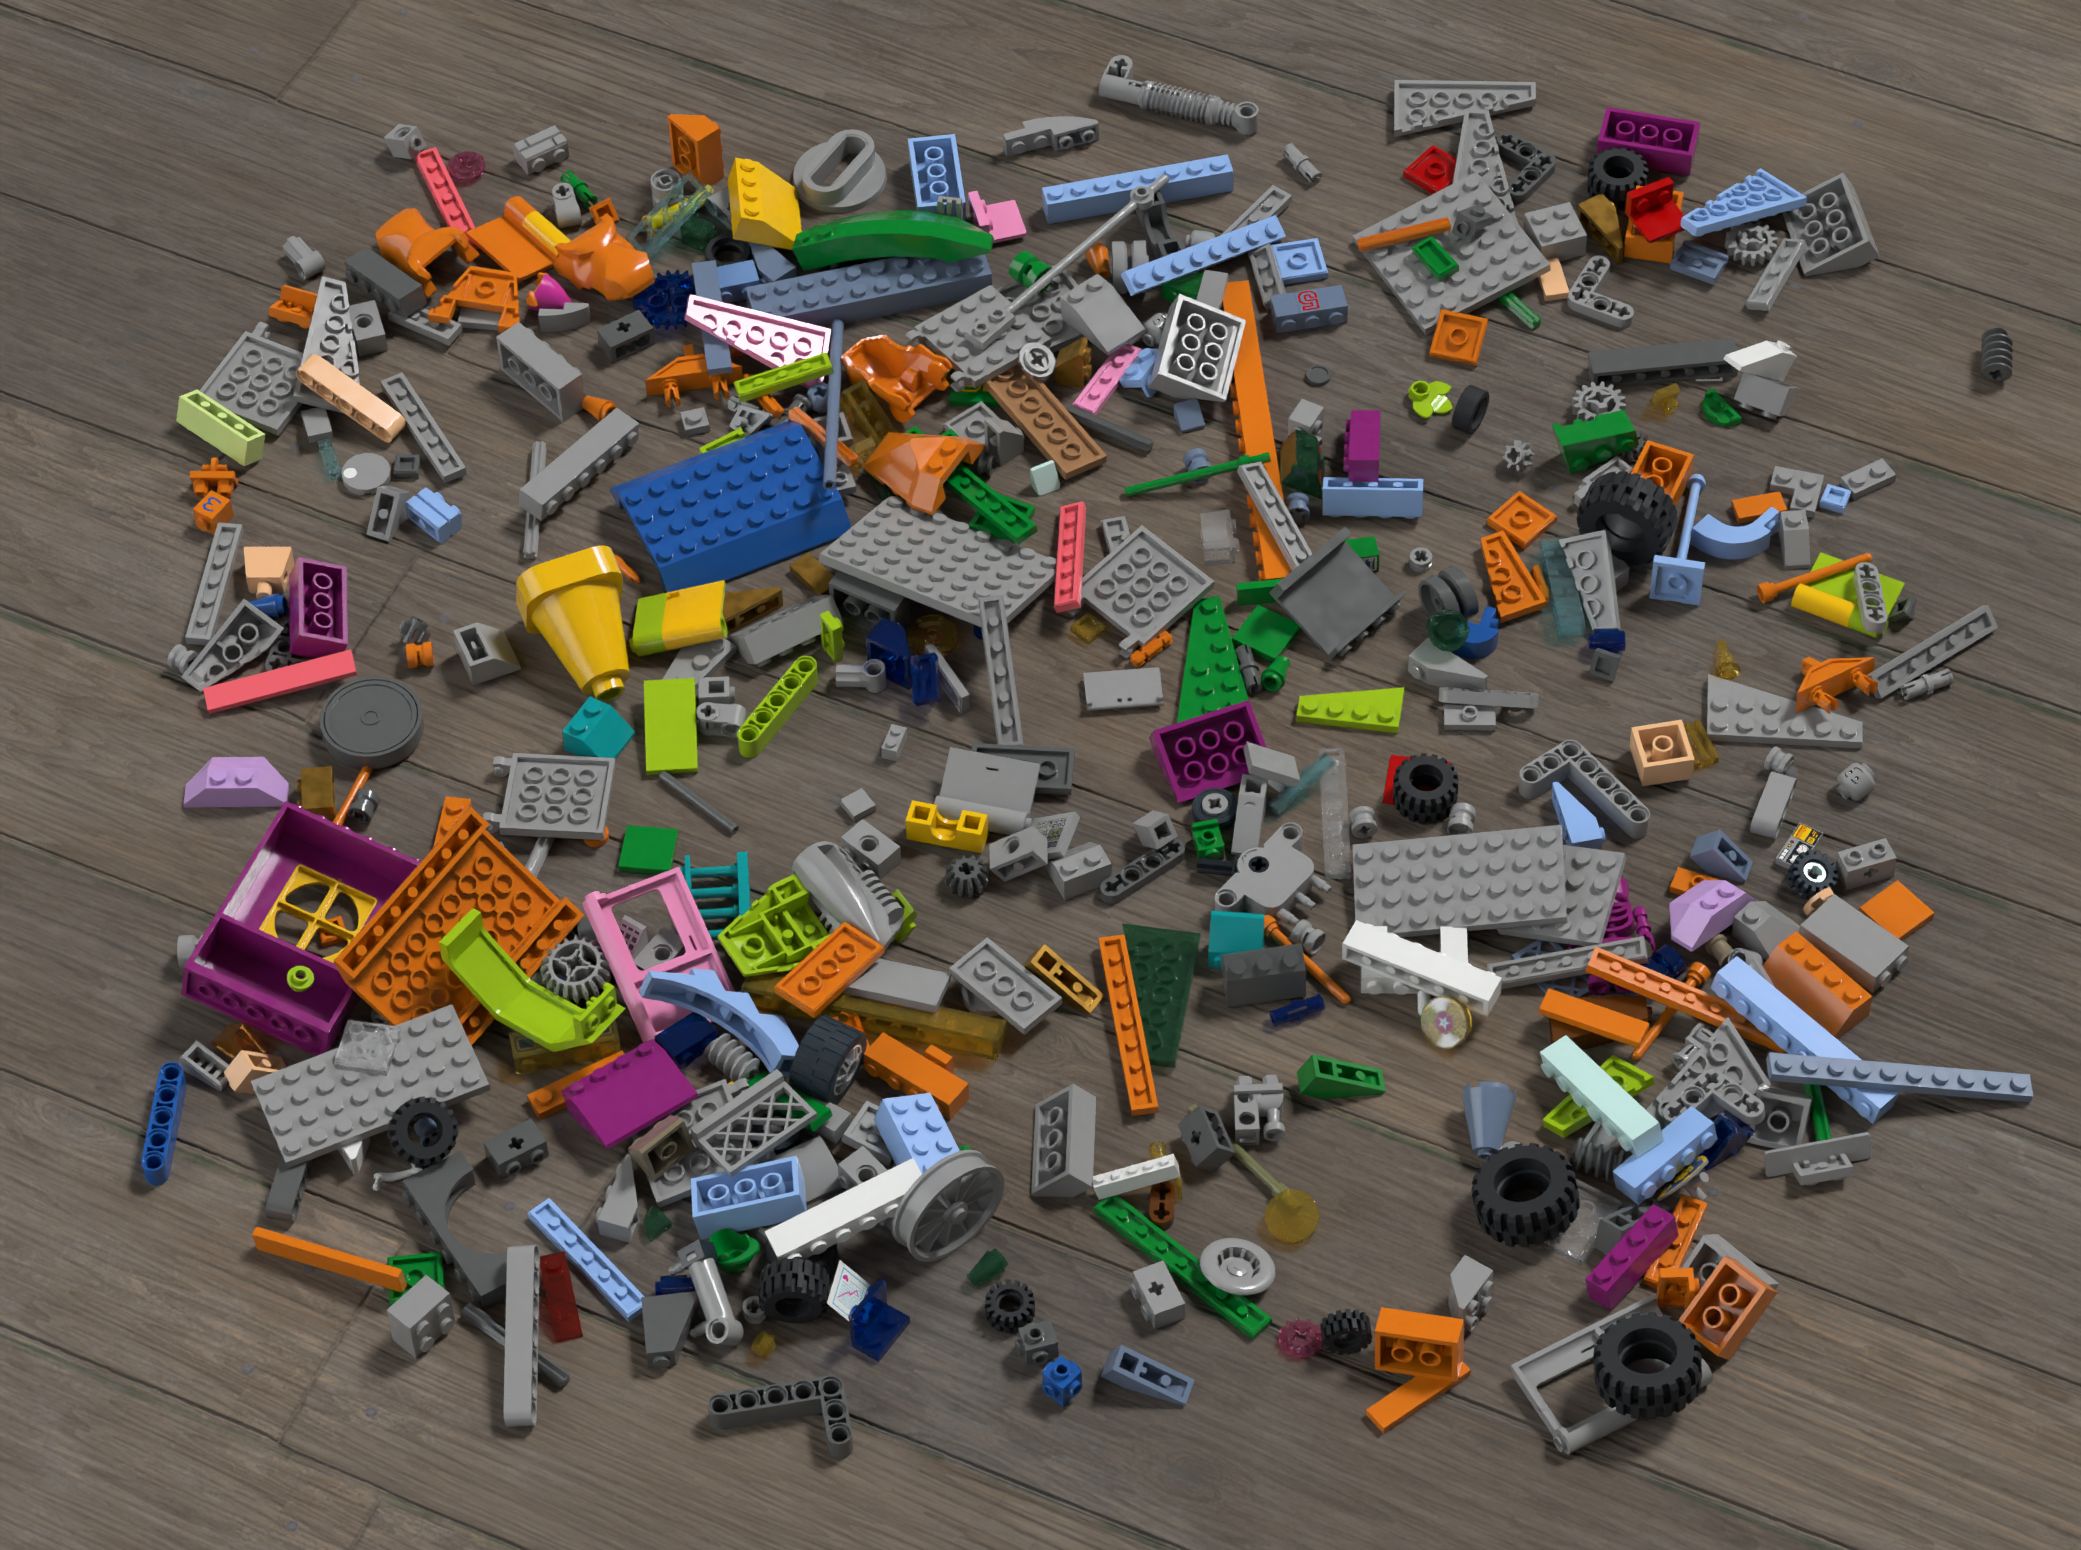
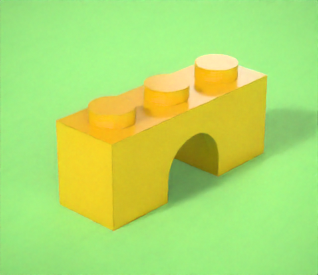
M913 800L905 820L907 840L981 854L989 834L987 814L962 810L959 820H948L938 813L937 805Z

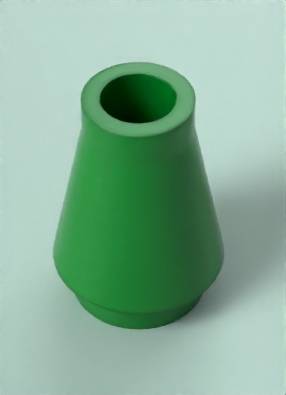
M1278 656L1262 672L1261 683L1265 689L1277 691L1284 687L1290 666V660L1287 657Z

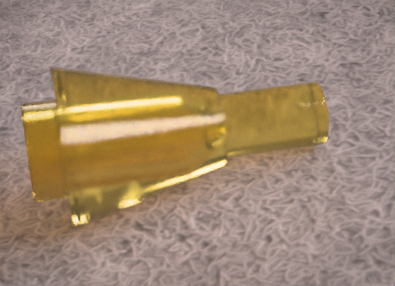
M1720 640L1716 644L1718 656L1715 675L1726 680H1732L1739 675L1740 666L1728 651L1726 641Z

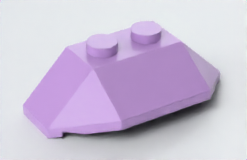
M212 757L186 784L183 805L184 808L282 807L284 802L288 801L289 783L265 757Z
M1703 880L1669 903L1671 940L1692 952L1732 925L1733 917L1750 901L1758 900L1726 880Z

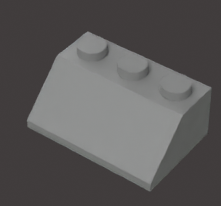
M1718 1234L1703 1235L1682 1267H1693L1694 1278H1699L1701 1289L1723 1257L1727 1256L1737 1260L1774 1290L1779 1285L1777 1281Z

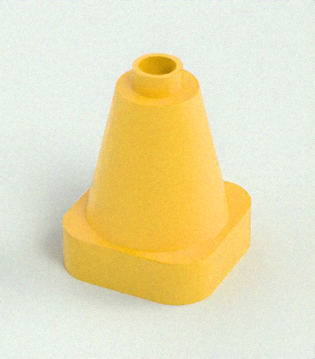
M595 546L535 565L524 571L516 580V605L527 632L543 635L582 692L587 695H595L597 700L606 702L619 697L625 692L623 683L629 678L630 670L620 609L623 576L612 549L608 546Z

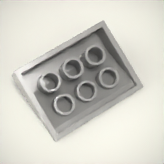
M1844 172L1802 193L1807 197L1806 206L1796 208L1793 211L1782 212L1791 239H1803L1806 241L1807 247L1799 259L1805 276L1858 268L1880 257L1855 188Z
M1179 294L1169 307L1148 387L1170 396L1225 402L1246 320Z

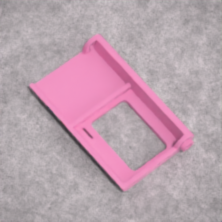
M680 867L609 894H600L599 891H594L585 896L582 906L604 952L605 958L609 961V967L643 1043L653 1039L659 1044L713 1022L683 1007L663 1001L642 998L639 993V989L648 971L689 974L691 968L714 970L725 991L735 992ZM658 891L683 944L685 954L641 971L636 967L612 913V907L649 892Z

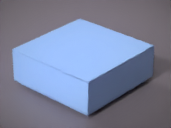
M1827 484L1819 507L1843 514L1851 497V490Z

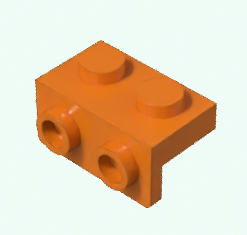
M284 285L281 287L280 300L269 307V316L277 318L280 322H292L299 324L302 328L309 329L318 294Z
M1670 1266L1659 1268L1656 1294L1658 1308L1685 1307L1686 1310L1700 1291L1699 1278H1694L1693 1267L1678 1268Z

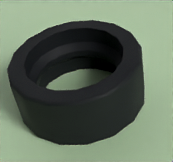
M724 234L711 239L706 245L705 258L706 261L716 260V266L719 267L751 260V251L748 242L733 239V234ZM725 251H735L742 255L739 259L732 262H721L715 259L716 255Z
M1468 385L1464 389L1453 412V428L1467 434H1473L1478 429L1489 404L1490 395L1488 391L1474 385Z

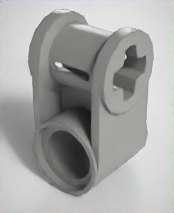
M568 183L556 184L552 189V196L558 228L581 225V213L572 186Z
M724 187L705 199V206L713 217H716L727 229L732 230L729 190L727 187Z
M704 702L697 708V717L699 718L697 730L706 736L738 738L737 732L746 719V709L739 704ZM706 722L709 723L708 729L706 728Z

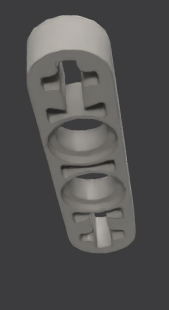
M1858 563L1855 567L1853 580L1862 625L1865 630L1871 633H1881L1885 630L1887 612L1878 569L1871 563Z
M1440 687L1438 701L1458 704L1538 708L1539 694Z

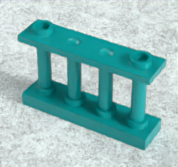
M737 852V863H732V866L691 868L690 855H685V866H680V870L693 899L725 897L739 899V905H734V908L699 910L703 920L736 919L751 908L747 852ZM725 876H733V879L738 878V884H733L732 887L692 889V879ZM724 929L708 930L712 941L718 940V935Z

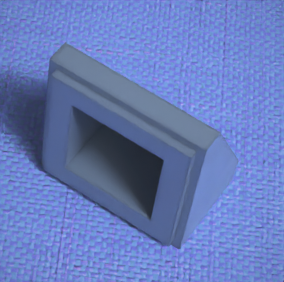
M1196 398L1174 404V417L1181 433L1205 427L1200 405Z

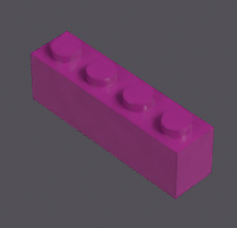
M1351 410V419L1346 420L1344 472H1349V482H1379L1381 410Z
M1653 1204L1585 1278L1589 1298L1612 1310L1679 1236L1675 1216Z

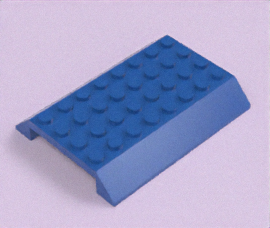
M791 420L610 488V492L619 509L625 508L660 574V585L664 593L722 580L725 583L834 542L851 528L842 497L836 487L833 490H826L823 487L824 465L801 424Z

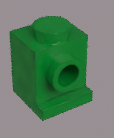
M1212 819L1192 823V842L1197 859H1224V843L1218 827V820Z

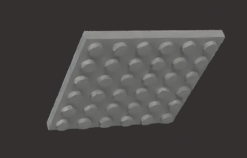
M1477 172L1353 235L1354 243L1357 245L1358 238L1444 217L1449 218L1451 230L1431 236L1459 265V271L1441 282L1412 253L1413 246L1430 236L1362 252L1425 335L1435 331L1441 309L1468 314L1551 271L1550 263ZM1472 206H1480L1485 209V212L1493 216L1491 225L1476 230L1473 242L1468 243L1452 233L1458 211Z

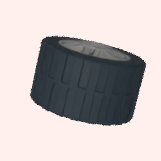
M827 1015L819 1017L808 1029L795 1053L789 1073L790 1087L825 1103L830 1102L836 1105L852 1086L862 1065L863 1053L867 1047L865 1033Z

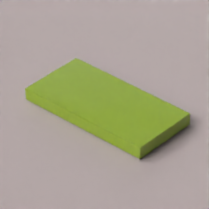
M695 678L645 680L644 713L647 775H658L663 771H666L668 774L698 772Z

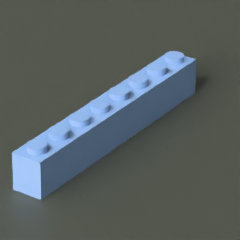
M1228 154L1042 188L1043 210L1047 223L1053 224L1119 212L1130 202V192L1134 188L1139 186L1148 187L1163 174L1169 178V182L1160 189L1165 203L1233 191V169Z
M1738 956L1716 973L1711 989L1788 1054L1861 1060ZM1828 1086L1839 1098L1845 1100L1872 1124L1893 1107L1900 1093L1898 1091Z

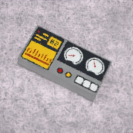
M1800 822L1777 855L1775 864L1789 869L1801 852L1804 851L1806 853L1807 850H1812V853L1823 838V832Z

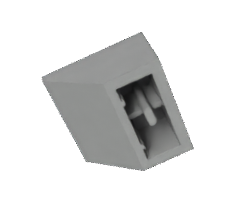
M478 622L453 630L456 650L473 685L521 669L503 630Z
M1464 1255L1450 1274L1448 1299L1451 1317L1464 1319V1336L1468 1331L1472 1332L1475 1329L1480 1314L1482 1312L1486 1313L1493 1303V1298L1491 1297L1492 1290L1495 1285L1492 1282L1493 1270Z

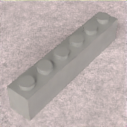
M615 408L520 489L519 506L540 521L548 515H552L559 505L564 501H569L579 488L585 487L592 477L597 473H602L606 465L612 460H617L626 448L632 447L639 438V423L618 408Z

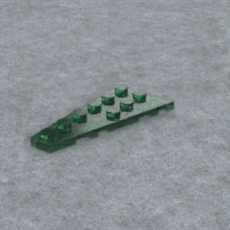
M1122 923L1150 1065L1176 1068L1201 933Z

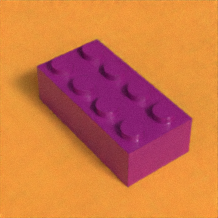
M1607 107L1598 138L1597 153H1602L1604 149L1611 150L1612 147L1617 149L1627 148L1628 151H1635L1636 155L1640 154L1643 157V161L1647 162L1648 169L1690 176L1699 142L1700 122Z
M298 557L289 575L290 654L320 658L343 652L348 645L347 566Z

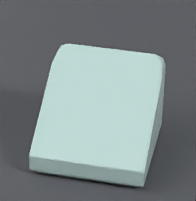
M1053 460L1030 469L1031 486L1038 496H1043L1060 489V482Z

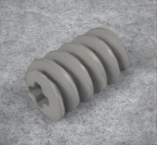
M725 1033L713 1040L706 1047L703 1056L733 1082L746 1078L748 1083L760 1073L758 1070L761 1063L758 1058L753 1059V1054L746 1052L744 1046H738V1041L731 1040L729 1034Z

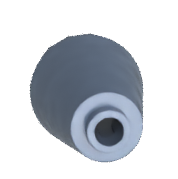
M1483 1081L1479 1082V1087L1471 1088V1084H1468L1463 1088L1462 1099L1472 1152L1479 1159L1486 1160L1493 1153L1495 1155L1500 1153L1499 1150L1502 1147L1516 1101V1091L1513 1089L1510 1092L1508 1085L1498 1082Z

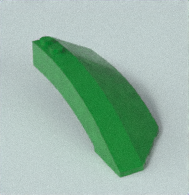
M896 210L859 214L813 225L796 234L792 249L803 271L850 260L893 256L944 259L946 263L990 253L994 237L992 234L953 215L928 211Z

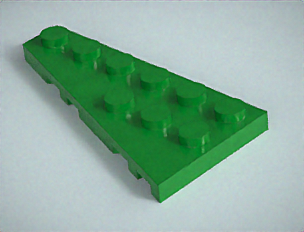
M1220 596L1202 598L1194 605L1177 723L1248 700Z

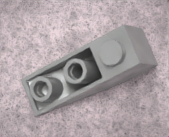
M1242 775L1232 842V855H1241L1248 849L1259 847L1268 799V779L1255 775Z
M626 1155L623 1164L617 1166L615 1182L613 1186L609 1185L607 1188L606 1202L603 1207H599L595 1222L598 1223L600 1235L629 1243L638 1227L640 1218L631 1155Z

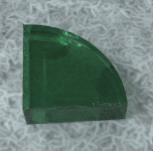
M655 1204L647 1211L644 1219L646 1236L650 1242L672 1227L671 1220Z

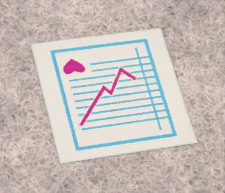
M839 1260L827 1304L861 1331L874 1287Z

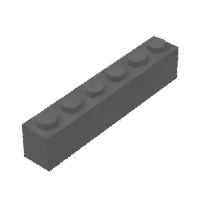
M1734 338L1598 350L1588 353L1587 369L1590 382H1594L1596 386H1600V383L1604 382L1605 387L1612 384L1614 385L1613 388L1737 376L1738 370L1726 362L1724 357L1726 354L1737 351Z

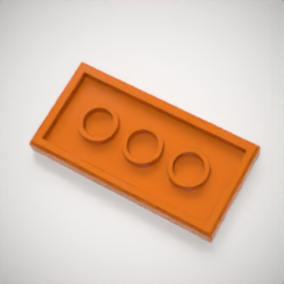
M843 922L774 986V992L815 1018L885 953L884 946L846 922Z

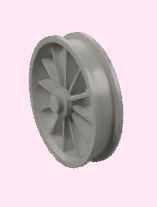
M962 1150L941 1159L926 1170L902 1198L893 1219V1234L900 1244L908 1247L910 1254L915 1259L922 1262L937 1261L953 1254L970 1242L985 1227L995 1213L1004 1192V1177L996 1167L989 1165L987 1158L976 1150Z

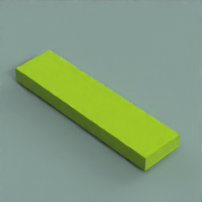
M827 352L735 381L734 386L740 402L743 403L832 374L834 371Z

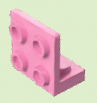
M978 191L968 193L969 214L973 225L992 234L994 237L993 243L1027 236L1015 200L986 205L984 199L980 200Z

